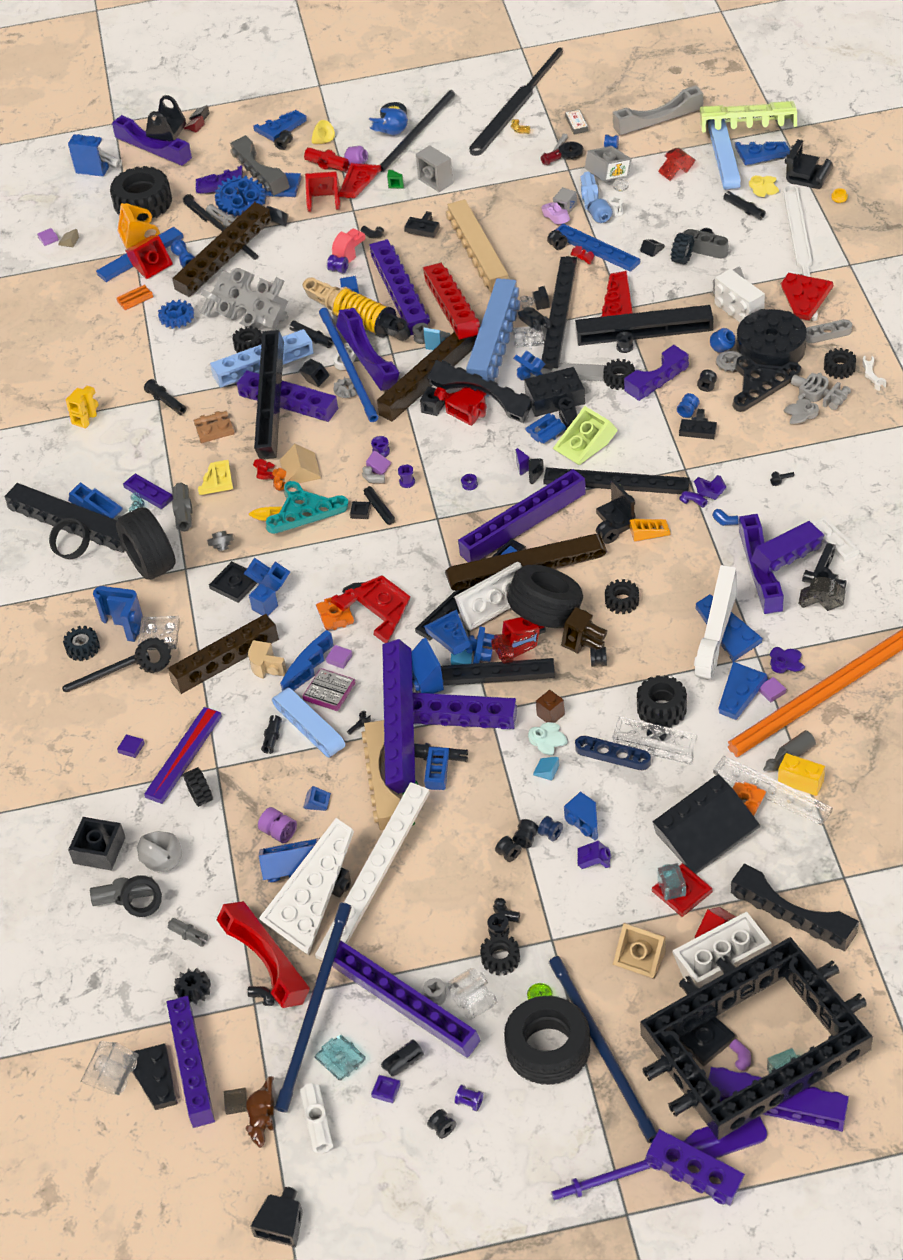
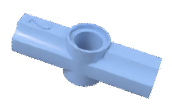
M584 172L580 176L582 200H584L585 210L589 211L590 204L598 199V186L595 184L594 175L590 172Z

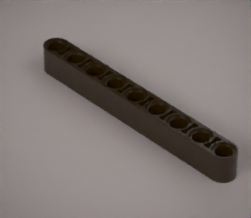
M592 534L454 565L445 570V575L451 590L457 591L473 587L516 562L521 563L522 567L526 565H541L554 569L600 558L607 553V549L601 535Z

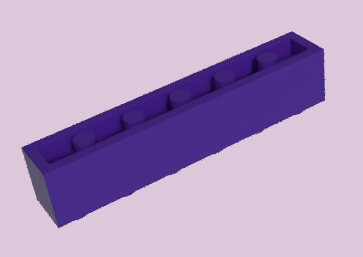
M711 1067L708 1079L714 1087L717 1086L722 1102L732 1096L734 1091L739 1092L751 1085L753 1080L756 1079L758 1081L762 1077L752 1076L747 1072L729 1071L723 1067ZM808 1087L763 1115L843 1132L849 1096L843 1095L840 1092H827L816 1087Z

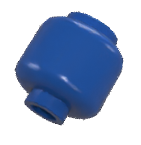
M727 328L719 329L710 336V345L718 353L725 352L735 345V335Z

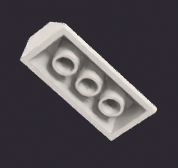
M745 912L674 949L673 955L686 982V976H690L697 987L700 988L724 974L716 965L720 957L725 960L723 956L727 955L732 963L738 967L770 949L772 943L748 912Z

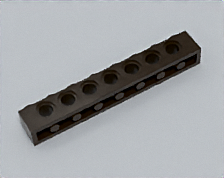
M254 202L172 278L174 289L188 297L197 292L244 245L248 244L253 237L259 234L271 222L270 209Z

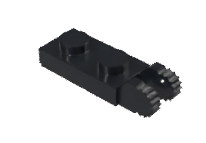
M526 307L522 311H518V318L536 331L541 330V326L551 327L549 318L547 316L544 317L532 307Z

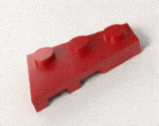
M351 163L339 191L340 197L356 198L381 171V165Z

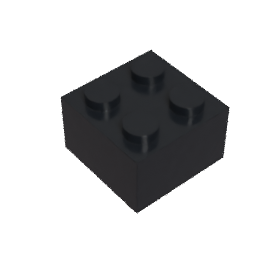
M82 817L68 849L73 864L112 871L126 838L121 823Z

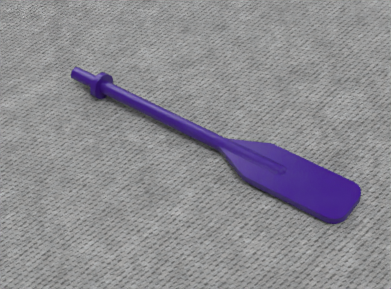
M758 1116L719 1140L707 1126L695 1130L683 1142L714 1158H718L764 1142L767 1138V1130L761 1117ZM675 1155L666 1156L669 1161L678 1159ZM643 1160L578 1182L577 1178L571 1179L572 1185L551 1191V1195L554 1201L572 1194L579 1198L582 1197V1191L651 1167L648 1165V1162Z

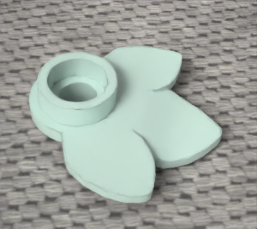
M543 723L540 727H533L528 732L530 743L537 746L539 751L547 755H553L554 747L566 745L568 742L565 735L559 732L560 726L556 723Z

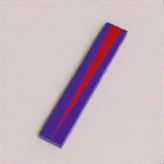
M203 707L145 791L144 796L146 799L163 804L221 719V712Z

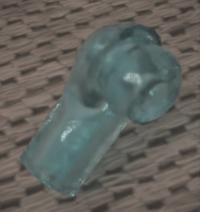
M133 493L130 496L133 503L129 508V512L138 507L145 506L138 493Z

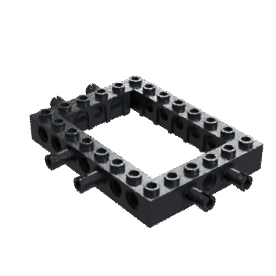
M791 937L738 967L732 963L727 955L723 956L725 960L720 957L716 965L724 973L722 976L700 988L697 987L690 976H686L687 982L684 978L679 982V986L687 994L686 996L640 1021L641 1036L659 1059L642 1068L645 1077H647L648 1081H652V1079L665 1072L669 1073L684 1093L683 1096L668 1103L671 1113L674 1111L673 1115L676 1117L691 1107L695 1108L718 1140L871 1051L873 1036L854 1014L856 1011L867 1006L865 998L858 993L844 1002L827 981L830 977L839 974V968L835 962L831 960L817 969ZM785 978L831 1036L818 1046L810 1047L809 1051L801 1056L791 1058L789 1063L777 1070L776 1068L772 1069L770 1074L758 1081L756 1079L753 1080L751 1085L739 1092L734 1091L732 1096L721 1102L719 1089L717 1086L714 1087L706 1077L705 1070H701L696 1064L692 1053L687 1052L681 1044L680 1037Z

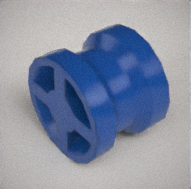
M606 134L604 147L613 146L618 149L619 136L615 135L613 137Z

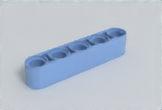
M286 688L272 698L276 709L326 757L330 758L346 747L343 738L291 688Z

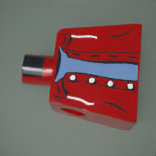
M522 617L503 621L500 648L511 660L535 648L538 642V635L545 633L546 627L529 622Z

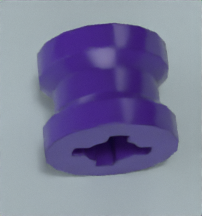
M377 436L372 439V452L376 451L383 457H387L390 453L388 439L384 436Z

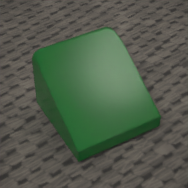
M389 169L387 173L388 188L404 189L403 175Z

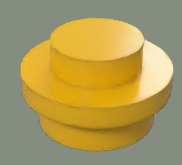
M842 188L835 189L831 194V199L836 203H842L848 198L846 190Z

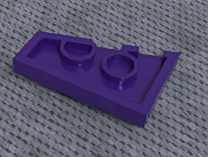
M242 165L233 171L229 169L224 170V173L220 175L211 174L196 179V194L215 192L218 189V185H222V181L227 182V178L232 180L233 176L238 178L239 175L243 178Z

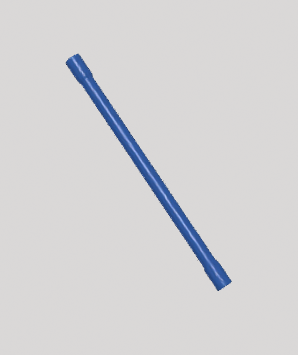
M321 308L319 315L360 398L367 418L370 422H375L379 416L363 387L332 321L330 312L327 308Z

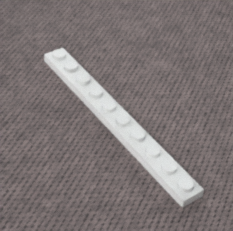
M410 782L344 901V903L352 906L341 937V941L347 944L425 803L429 795V789ZM334 921L315 954V957L323 961Z

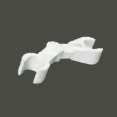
M864 356L862 365L866 370L865 377L874 383L876 390L880 391V384L886 388V380L878 378L872 371L874 357H871V361H866Z

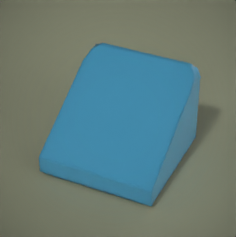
M467 650L456 655L451 653V665L472 664V653H467Z
M559 757L540 758L533 775L552 781L559 768Z

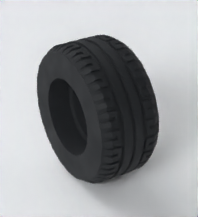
M138 507L118 518L116 529L131 562L142 577L153 580L173 569L176 564L173 549L163 528L149 509Z
M526 565L515 572L507 593V600L511 609L525 620L548 628H563L575 607L580 608L583 601V593L575 580L558 570L541 565Z
M546 995L531 998L517 1006L509 1015L505 1024L504 1041L507 1058L513 1070L518 1075H521L522 1078L536 1084H558L573 1078L586 1065L590 1055L588 1021L582 1010L574 1005V1003L569 1002V1000ZM543 1029L558 1030L568 1037L565 1044L551 1051L537 1050L527 1043L531 1035Z

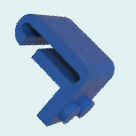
M106 586L95 588L93 596L101 621L107 623V615H111L114 625L123 626L127 641L135 642L137 635L141 632V625L144 620L136 591Z

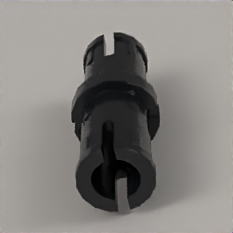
M274 715L270 716L268 727L264 731L265 738L261 750L268 754L269 748L270 754L274 752L276 740L280 736L279 728L282 722L280 716L275 715V719Z

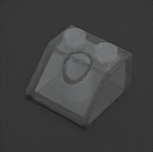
M100 1041L80 1082L108 1094L119 1096L127 1086V1078L130 1072L135 1069L137 1065L136 1059L139 1054L119 1043Z

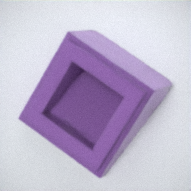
M373 451L366 461V466L372 467V472L379 475H384L391 465L389 460L376 451Z

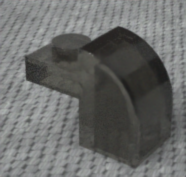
M812 578L811 586L801 589L798 604L805 608L819 602L827 611L844 605L846 591L830 578Z

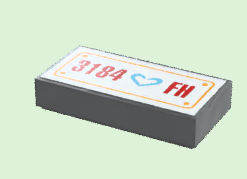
M580 109L565 112V118L573 134L588 131V125Z

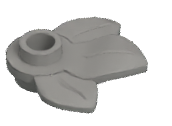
M799 399L796 404H790L784 409L785 413L792 415L790 424L813 419L818 415L819 411L818 405L811 403L808 399Z

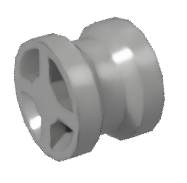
M432 978L425 982L423 987L425 997L437 1005L443 1004L446 1000L444 982L438 978Z

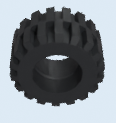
M656 675V678L650 677L648 681L644 680L642 686L638 687L637 713L639 718L644 720L646 725L661 723L667 728H671L673 724L678 725L679 720L682 721L687 713V693L681 681L677 682L676 678H669L667 675H664V677ZM656 701H667V702H666V703H657Z

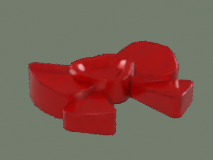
M582 246L574 247L570 253L572 256H577L584 260L587 264H591L595 256L591 251L585 253V249L582 251Z
M263 459L254 460L253 466L257 468L256 478L263 480L274 479L275 476L272 475V472L267 471L268 469H274L275 465Z

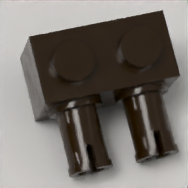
M575 607L565 622L561 646L577 654L584 646L600 649L605 645L603 640L607 635V630L593 624L592 614Z

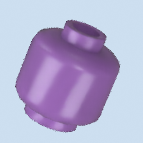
M351 146L346 149L344 158L349 160V166L351 163L365 164L368 159V153L362 146Z

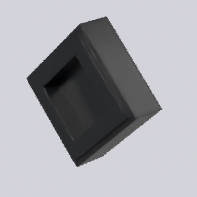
M352 501L350 519H368L371 503Z

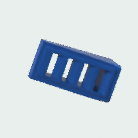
M429 747L424 779L425 788L429 790L446 789L449 748ZM433 756H444L443 758H433Z

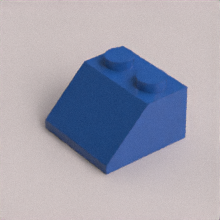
M423 638L412 650V684L414 690L419 691V693L434 694L444 690L441 665L428 640Z

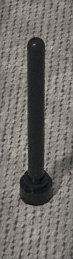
M146 651V658L150 661L151 659ZM132 655L64 685L62 690L63 692H69L136 663L137 659Z

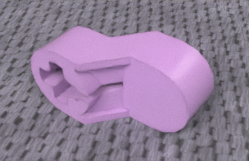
M555 202L547 203L541 207L544 217H549L554 224H563L570 220L568 211L562 209Z

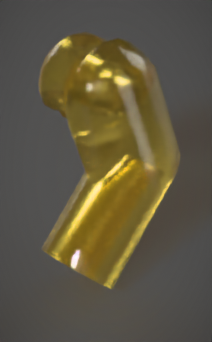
M512 119L511 128L516 133L530 134V126L519 125V119Z

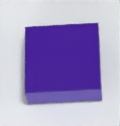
M126 734L117 751L119 754L136 758L145 744L144 739Z
M379 1075L371 1093L372 1098L393 1104L401 1085L400 1080Z

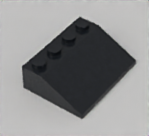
M719 773L652 821L657 836L695 874L760 827V824Z

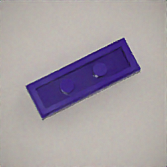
M136 473L123 483L125 489L161 510L174 500L171 493Z

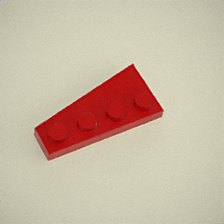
M627 271L610 274L607 294H605L604 298L605 303L602 307V316L600 317L633 313Z

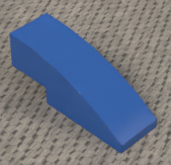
M81 482L69 493L68 501L72 504L112 519L123 510L121 506L95 488L91 490Z

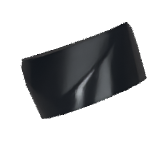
M267 206L266 208L270 209L271 221L286 227L289 214Z

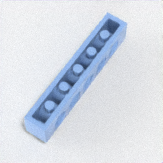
M304 329L282 337L284 340L283 365L314 354L312 340ZM261 345L210 363L212 376L220 388L239 381L246 370L259 374Z

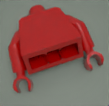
M436 388L434 396H438V399L441 401L445 400L447 414L470 426L478 418H484L486 415V393L479 390L474 391L470 388H463L457 392L448 393L444 388Z

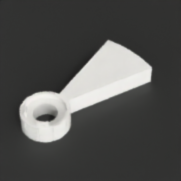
M720 565L705 636L700 642L697 657H695L694 661L696 677L713 679L718 662L719 647L737 596V571L734 567Z

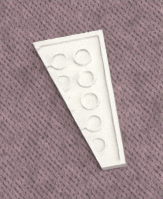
M337 818L259 917L260 921L308 956L354 833L352 828Z

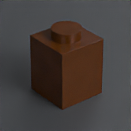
M549 689L536 700L537 716L546 723L557 722L565 715L564 699Z

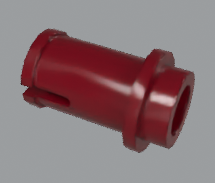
M556 149L550 153H543L541 156L542 164L549 165L551 162L561 159V153L557 154L560 151Z

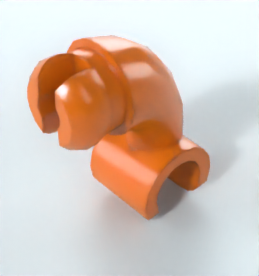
M282 468L274 469L272 475L275 476L273 486L279 491L284 490L286 483L282 479L285 478L287 472Z

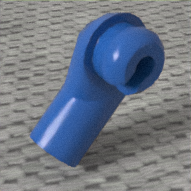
M721 509L713 511L712 516L720 525H738V515L728 516Z

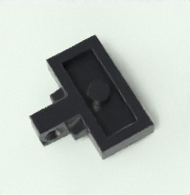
M426 211L422 219L409 217L404 226V232L434 238L440 228V224L433 221L432 212Z
M698 409L696 417H692L691 420L681 419L679 436L714 440L717 422L708 421V418H705L704 415L705 409Z

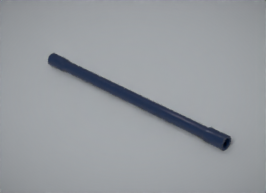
M347 903L339 904L334 919L330 939L288 1071L274 1108L279 1112L287 1113L296 1079L343 930L352 906Z
M560 956L551 958L549 960L550 967L561 982L570 1001L581 1009L587 1018L592 1041L636 1118L647 1143H652L658 1133L651 1119L646 1115L572 982Z

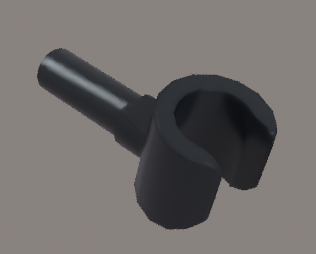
M775 471L771 474L772 486H778L781 484L782 479L794 477L795 474L794 472L779 474V472Z
M361 711L359 713V721L347 733L350 735L359 727L364 726V723L371 722V715L366 717V711Z

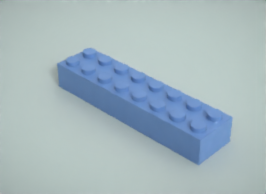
M496 279L466 368L467 373L471 375L474 373L478 374L486 381L492 380L495 382V378L498 377V367L502 365V355H505L506 343L508 344L510 339L509 333L513 331V321H516L517 310L520 309V300H518L519 287H517L516 280Z

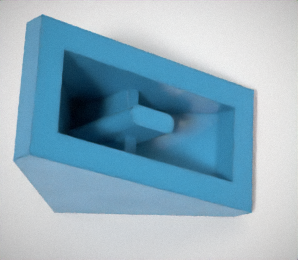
M424 328L426 349L434 350L450 336V333Z

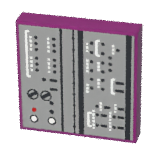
M320 668L303 694V700L338 711L354 687L355 679Z

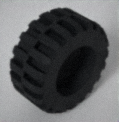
M137 166L133 169L129 168L125 172L119 173L110 185L114 210L118 215H120L121 204H131L148 209L151 212L152 218H157L160 214L166 212L172 202L169 180L166 174L155 167ZM139 214L137 220L143 222L148 218V214Z

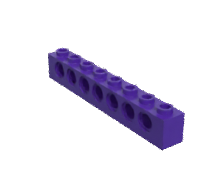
M388 239L369 244L371 258L401 319L406 321L411 335H414V325L418 323L428 325L430 323L428 313L425 314L423 303L420 304L418 293L415 294L413 283L410 284L409 275L405 274L404 265L400 264V258L395 252L394 245H391Z

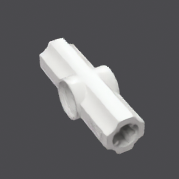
M306 1084L300 1089L313 1151L321 1154L333 1148L328 1120L319 1084ZM320 1116L319 1119L313 1120L314 1117Z

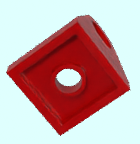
M337 171L305 173L308 212H312L313 196L334 195L336 210H340V184Z

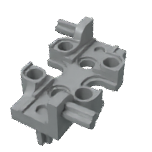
M234 268L231 273L222 270L214 290L211 293L202 290L201 293L202 296L206 297V301L200 313L208 317L215 302H217V312L232 320H235L240 309L245 308L247 313L239 324L248 326V328L253 326V328L257 327L260 329L262 325L276 330L280 320L288 319V316H286L287 312L284 311L288 301L278 296L284 280L278 277L275 278L273 283L259 278L257 291H252L250 285L254 274L241 268ZM264 302V307L259 310V303Z

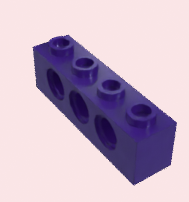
M660 1129L648 1149L645 1159L651 1168L669 1173L672 1179L678 1182L684 1181L691 1185V1188L696 1192H704L712 1196L715 1202L722 1205H731L745 1175ZM675 1155L678 1160L671 1162L666 1156ZM695 1166L699 1169V1172L692 1173L688 1170V1167ZM716 1177L721 1183L713 1184L709 1178Z

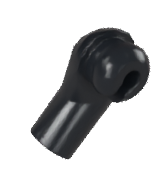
M367 226L361 228V232L368 238H381L384 235V229L380 226H377L375 230H371Z
M248 986V997L263 998L264 1006H273L275 1004L274 997L269 988L264 986Z

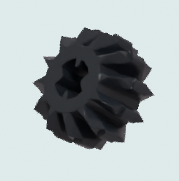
M188 968L187 973L180 972V978H175L174 992L178 998L188 996L190 1003L194 1002L197 1005L198 1000L205 1001V995H210V979H208L204 971L200 972L198 968L193 972Z

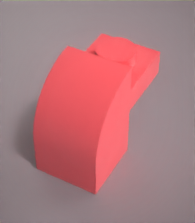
M354 228L347 233L341 231L333 242L332 254L337 255L338 258L347 257L348 263L356 258L355 247L366 239L365 234Z

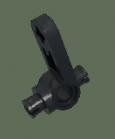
M832 543L826 544L814 572L805 570L802 582L810 583V587L819 594L834 593L835 590L844 592L847 580L838 579V574L832 573L829 569L836 547Z

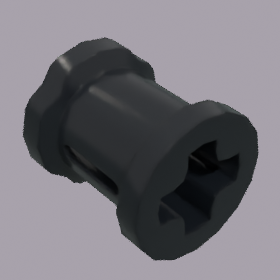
M287 130L281 131L279 138L274 140L275 147L279 150H285L287 144L293 140L292 134Z

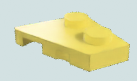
M228 460L210 463L208 472L203 477L204 482L202 486L198 487L199 495L233 489Z

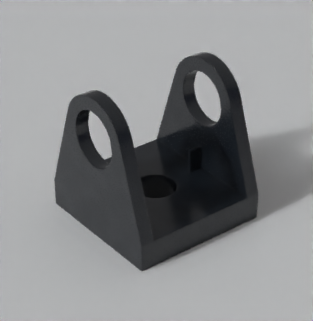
M163 95L159 101L158 112H150L147 119L146 137L172 141L178 137L185 127L186 119L173 97ZM164 99L170 100L173 103V108L167 107L164 104ZM153 115L157 116L154 121L152 119Z

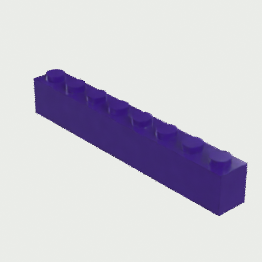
M572 469L458 539L460 556L467 562L480 560L506 544L511 538H516L586 494L585 478Z
M397 639L382 644L385 785L397 794L406 791L410 782L415 784L412 651L403 641Z
M340 940L332 965L334 969L466 1058L470 1056L481 1041L475 1029Z

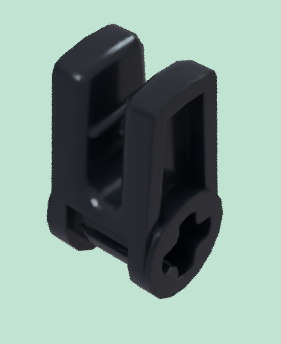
M564 397L558 402L560 409L559 417L567 430L577 417V412L573 399Z

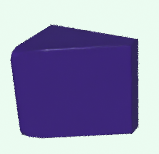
M517 448L515 449L516 463L519 474L523 475L529 471L530 459L528 455Z

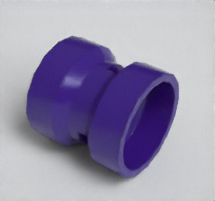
M330 255L327 261V269L329 271L337 270L339 273L344 274L348 268V258H338L337 255Z

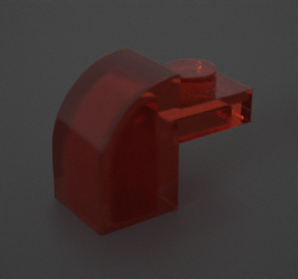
M674 148L665 154L667 160L658 172L671 181L679 169L687 173L696 160L681 148Z

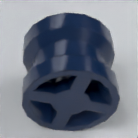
M546 816L538 827V834L541 836L546 835L550 841L554 842L560 836L563 824L559 821H553L550 816Z

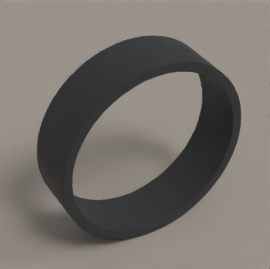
M73 518L60 520L54 525L49 536V544L52 551L64 559L80 557L87 550L90 542L88 528ZM70 523H78L83 530L81 545L71 554H60L56 546L58 533L64 526Z

